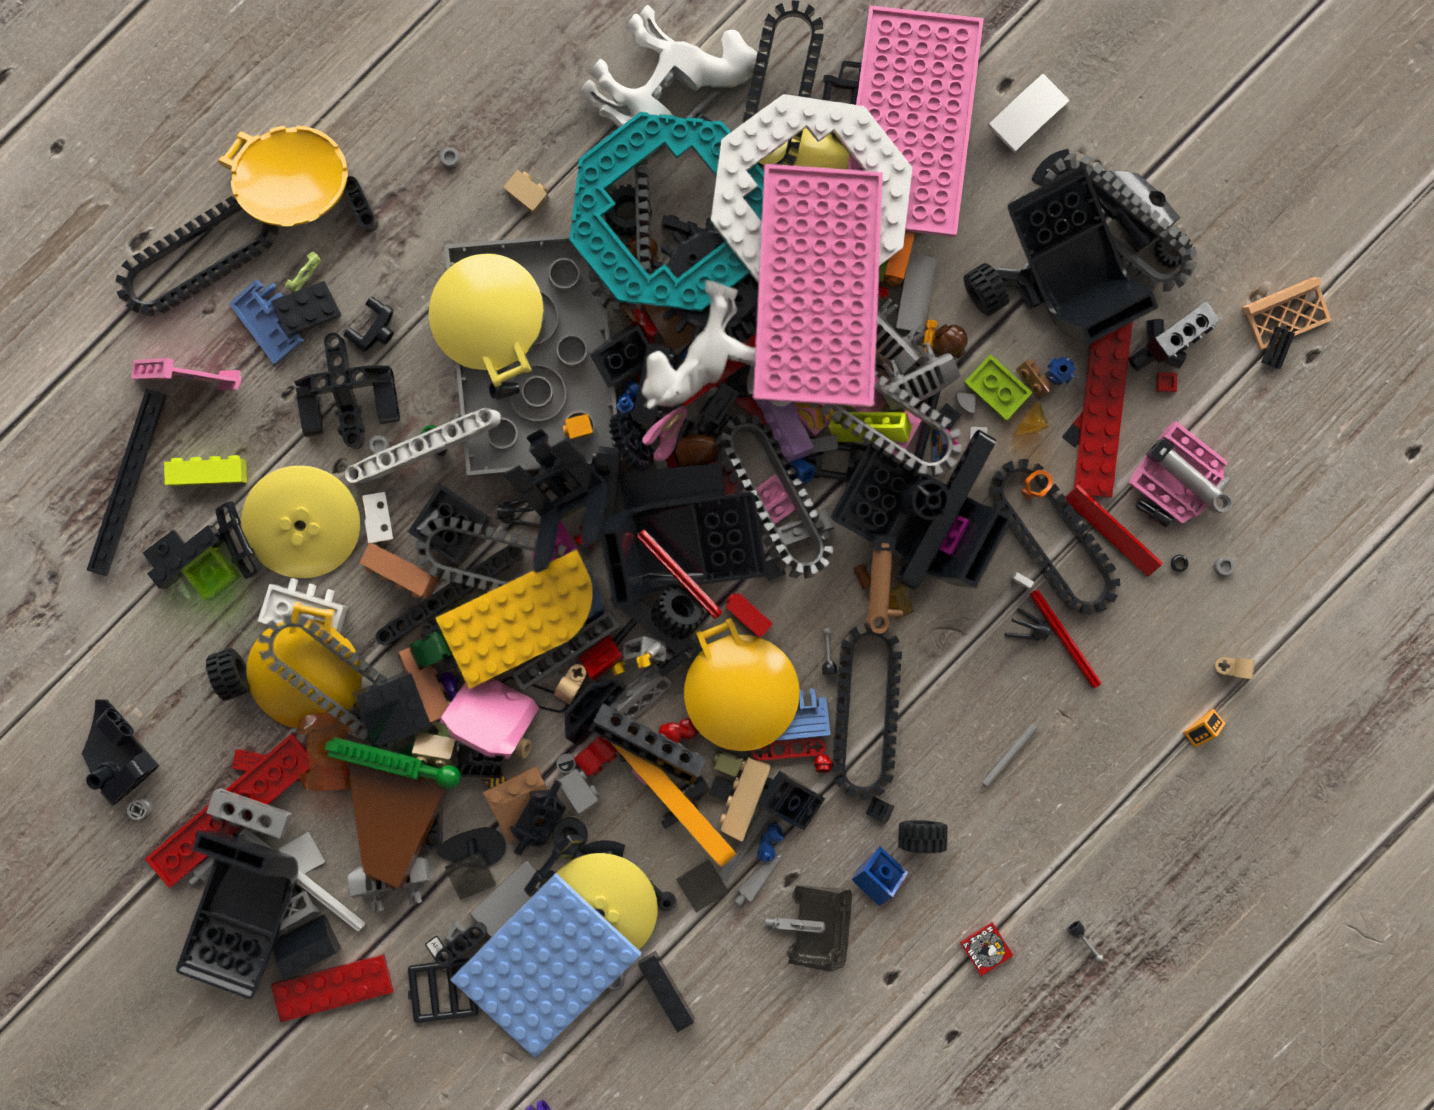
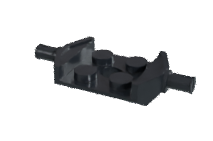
M555 780L549 790L530 792L531 798L515 826H510L512 834L519 841L518 846L514 850L515 854L521 856L525 847H541L546 844L566 809L565 804L557 795L562 785L560 781ZM537 819H544L543 823L535 824Z

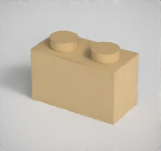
M517 170L503 188L507 194L532 214L536 215L549 199L546 193L548 190L540 183L536 185L532 181L533 178L527 172L521 173Z
M419 732L414 743L412 756L413 758L425 761L424 765L432 764L439 768L445 765H452L457 750L456 739Z

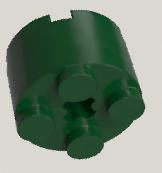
M441 630L426 636V641L423 638L409 645V651L419 671L452 655V651Z

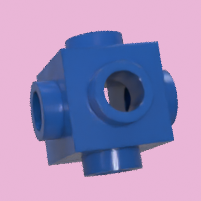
M1061 356L1058 359L1054 358L1047 365L1049 369L1045 374L1053 384L1060 386L1064 382L1068 384L1075 376L1073 372L1076 368L1073 366L1072 360Z

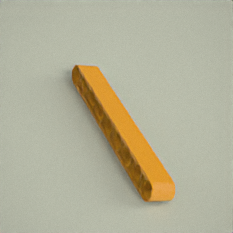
M611 743L721 867L725 866L736 855L731 846L662 769Z

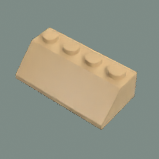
M749 756L747 760H742L739 768L742 771L740 778L736 777L732 787L735 789L733 796L729 795L725 805L728 807L727 813H722L719 825H722V832L742 842L770 770L769 764Z

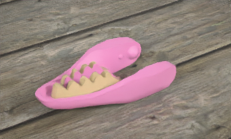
M678 407L656 422L643 437L645 445L652 444L658 436L660 437V445L654 453L656 461L665 460L673 452L680 428L687 415L686 407Z

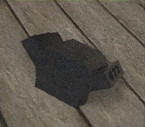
M459 742L457 755L459 763L457 769L460 771L461 777L501 778L503 766L506 763V756L495 755L494 757H489Z

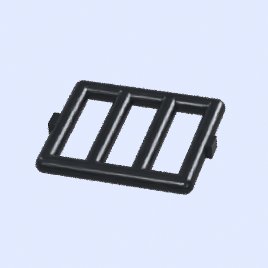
M470 958L455 960L446 967L438 965L437 962L410 965L408 967L410 986L408 999H411L415 1023L478 1015V1005L470 998V1009L459 1010L456 985L450 980L455 974L454 968L462 967ZM435 970H447L451 1011L440 1012ZM427 971L432 1013L421 1015L416 972Z

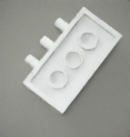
M294 578L290 579L288 588L269 584L258 618L259 622L267 624L272 619L276 624L283 622L281 615L287 613L291 614L292 618L293 606L295 602H298L307 607L326 611L328 609L334 610L332 627L337 629L338 633L341 632L348 606L332 602L335 591L328 589L325 599L314 596L317 587L314 584H309L306 594L295 591L298 580ZM301 613L302 616L309 619L325 622V618Z

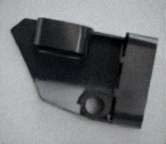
M1101 171L1099 176L1102 177L1107 171ZM1109 171L1114 175L1108 182L1110 185L1117 178L1123 183L1117 190L1119 193L1127 186L1133 191L1127 198L1129 201H1131L1135 194L1142 198L1136 206L1140 209L1146 202L1151 206L1146 214L1148 217H1150L1154 210L1161 214L1155 222L1158 225L1163 218L1167 219L1170 222L1166 228L1167 230L1181 218L1166 201L1164 193L1157 191L1139 173ZM1092 182L1101 208L1112 220L1116 219L1127 232L1128 236L1125 239L1136 253H1139L1158 237ZM1151 198H1157L1159 205L1152 204Z
M97 699L95 700L91 730L82 751L83 758L91 773L87 776L86 782L91 789H100L103 797L113 806L148 778L159 767V764L133 736V728L109 700Z

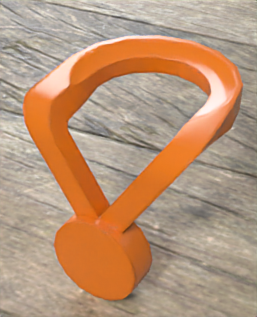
M1044 470L1035 471L1025 480L1026 488L1021 491V494L1027 500H1031L1034 496L1038 498L1044 497L1053 484L1051 475ZM1036 475H1043L1048 480L1047 487L1039 493L1032 492L1030 490V482Z

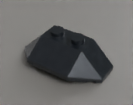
M618 679L591 682L564 712L565 738L577 745L589 731L602 704L611 706L627 686Z

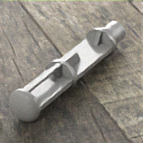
M778 917L774 919L766 918L765 926L773 927L774 929L824 933L825 923L819 921Z

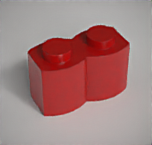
M599 736L574 758V761L587 776L591 774L595 776L603 769L601 767L602 764L606 761L610 763L617 757L615 753L618 750L611 742Z

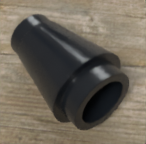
M502 382V385L495 387L494 383H491L489 386L490 396L496 400L519 394L520 391L518 383Z

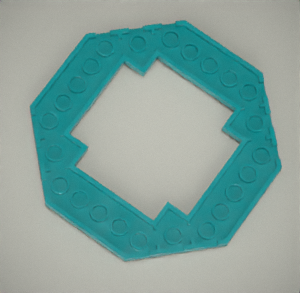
M639 112L579 158L569 240L618 302L702 311L711 304L710 296L705 290L706 281L732 288L750 274L725 241L678 279L665 264L649 276L602 218L603 215L616 206V203L607 194L605 189L664 144L676 159L690 148H693L717 178L721 140L731 133L722 121L712 122L703 121V119L687 117L686 119L673 115L648 114V112ZM756 164L747 173L758 186L743 199L762 222L764 172Z

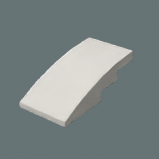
M1042 74L988 124V127L1015 153L1050 121L1069 100Z

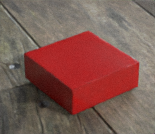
M1156 373V392H1177V373Z

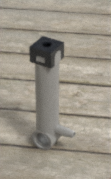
M1164 439L1157 440L1145 454L1154 463H1159L1207 504L1213 513H1223L1231 509L1233 505L1230 495L1222 492L1231 481L1228 476L1217 486H1214L1172 449L1173 446ZM1219 498L1223 501L1222 508L1217 506Z

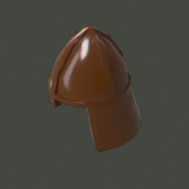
M687 435L678 442L676 453L683 467L704 465L713 461L718 453V448L712 436Z

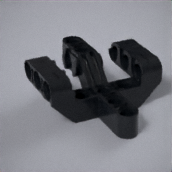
M331 332L324 338L328 372L307 375L294 381L302 432L305 437L324 434L322 424L324 418L321 415L319 404L321 398L318 395L333 393L338 410H335V415L339 416V435L343 436V441L347 446L359 449L364 445L363 432H365V427L362 424L361 418L362 407L358 406L353 389L373 386L379 423L399 422L400 412L392 368L385 365H364L349 368L346 342L339 334ZM338 339V340H339L338 345L335 346V347H332V346H331L332 340ZM341 357V363L335 366V359ZM359 373H363V379L356 381V376ZM340 376H344V382L338 385L337 379ZM325 379V385L319 388L318 382ZM354 416L355 422L352 425H348V418ZM357 435V442L355 444H351V437Z

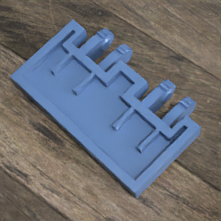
M255 280L229 304L271 362L278 364L304 340L299 335L300 333L287 337L271 305L272 300L283 297L282 293H277L270 300H267L266 297L277 286L272 283L259 293L258 291L264 286L260 280Z
M810 689L809 694L812 706L804 707V692L800 690V708L797 709L796 715L788 729L774 742L829 737L830 726L826 697L818 698L819 707H817L815 689Z

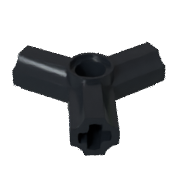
M1028 261L1021 270L996 268L997 273L1006 286L1019 289L1027 309L1034 308L1043 303ZM1020 276H1025L1028 279V283H1023L1020 280Z
M1164 319L1146 321L1147 343L1164 332ZM1146 346L1128 358L1129 364L1137 372L1156 360ZM1178 350L1176 352L1178 356L1169 362L1166 360L1163 362L1180 369L1187 353H1180Z

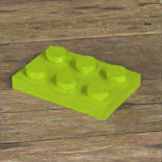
M991 354L964 382L968 388L1005 421L1033 393Z

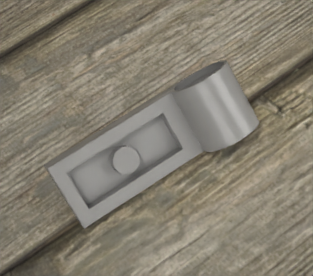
M828 510L818 512L819 517L813 521V524L815 525L822 520L825 526L818 533L822 534L825 531L834 529L835 527ZM802 520L777 528L786 546L811 538Z

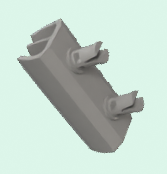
M889 298L877 310L875 355L890 367V360L894 359L900 374H904L922 357L914 349L913 345L925 335V332L922 331L915 336L920 328L916 325L906 337H902L887 322L886 318L898 307L897 304H894L887 309L893 301Z
M924 343L926 351L922 346L918 347L925 361L923 365L905 374H900L894 359L890 360L892 370L887 363L883 364L890 378L883 388L888 391L893 382L899 386L893 395L898 397L902 389L909 393L904 400L907 404H909L912 396L923 401L943 390L961 376L951 354L946 353L935 357L930 343ZM881 394L887 408H890L891 411L902 408Z
M428 854L418 855L404 885L408 889L410 905L415 903V898L417 903L422 902L419 885L430 882L433 878V869ZM362 866L348 874L351 897L356 898L367 895L370 897L372 913L377 911V906L379 911L385 910L381 893L392 890L384 886L386 882L379 880L377 883L368 879V874L363 872Z

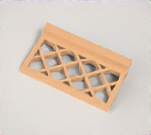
M1319 277L1310 278L1241 307L1243 314H1246L1259 350L1267 348L1269 342L1265 344L1262 342L1261 336L1263 331L1273 334V331L1265 328L1269 318L1277 321V327H1280L1282 323L1289 326L1288 330L1291 332L1293 329H1296V331H1293L1295 333L1294 336L1331 321L1319 286L1322 285ZM1315 291L1317 296L1314 304L1306 301L1309 293ZM1293 299L1300 301L1297 311L1288 308ZM1304 304L1312 306L1309 316L1301 314ZM1274 307L1283 309L1279 319L1271 316ZM1316 309L1322 311L1324 319L1319 321L1313 319ZM1287 311L1295 314L1291 324L1283 321ZM1258 314L1266 316L1262 326L1256 324L1253 316ZM1299 316L1307 319L1303 328L1295 326ZM1280 334L1278 336L1279 338L1277 339L1276 344L1279 342V339L1281 337Z

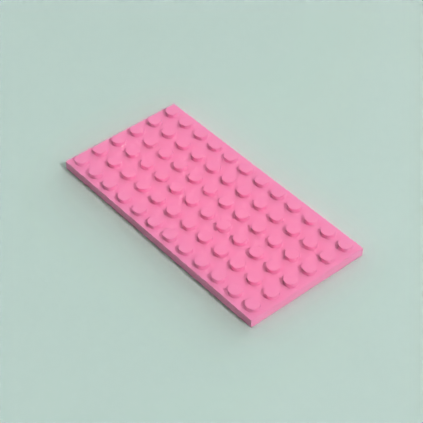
M870 6L856 105L866 107L912 166L905 231L956 237L984 18ZM849 154L847 170L864 171L853 156Z
M765 164L753 400L873 406L883 172Z

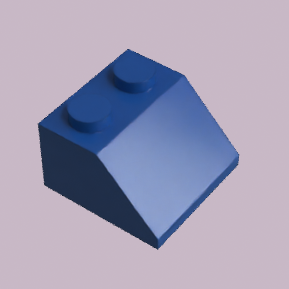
M880 846L862 864L852 878V881L877 905L881 906L894 896L908 872Z

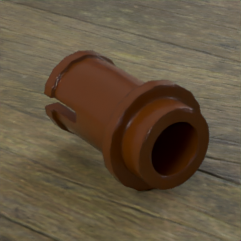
M864 564L853 568V574H856L862 589L870 587L871 579L866 570L867 566L865 567Z

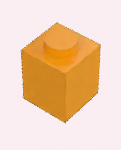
M588 414L565 420L566 425H563L565 437L569 436L570 441L593 435Z

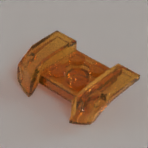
M330 713L304 716L300 719L296 734H307L309 772L298 774L304 788L310 791L351 789L348 762L328 757V751L324 750L327 741L331 742L332 737L345 740V734L349 730L346 725Z

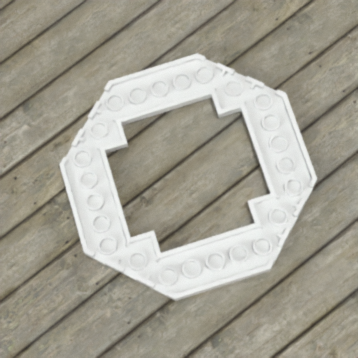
M783 94L721 140L711 223L758 284L762 222L743 199L758 186L747 171L805 128L808 129L817 142H820L834 132L864 171L883 172L879 266L902 250L912 166L865 106Z

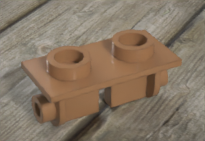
M1028 359L1016 369L1039 399L1053 389L1052 383L1044 374L1041 377L1037 375L1041 372V369L1034 360Z

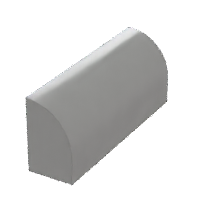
M910 253L902 283L895 330L897 332L909 334L916 325L920 328L915 335L922 331L925 332L937 265L936 259Z

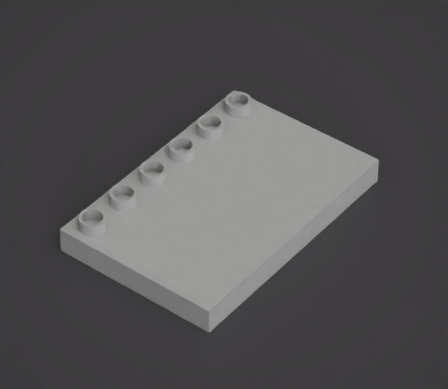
M570 234L444 245L447 270L462 259L479 254L501 255L514 260L525 268L536 281L544 306L540 334L525 354L532 371L521 373L504 381L518 383L520 388L519 394L500 400L493 399L489 393V386L493 381L488 371L470 369L456 363L461 417L483 408L496 410L501 415V421L498 426L464 441L468 477L504 474L518 465L526 472L540 471L541 466L529 452L530 442L527 440V436L539 429H543L549 436L547 443L550 447L566 438L570 441L569 436L565 437L563 425H566L565 420L588 414L593 435L571 440L570 443L578 452L582 453L590 466L595 465L592 463L593 452L597 451L598 446L616 448L614 447L615 441L611 440L613 435L609 433L611 428L608 426L611 424L609 421L612 419L611 417L617 414L614 385L610 388L607 387L589 355L609 339L607 309L597 302V299L603 293L595 297L591 293L589 285L598 284V281H590L588 270L591 269L569 240ZM518 361L498 370L497 373L500 375L520 366L521 363ZM490 414L487 416V421L489 422L491 419Z

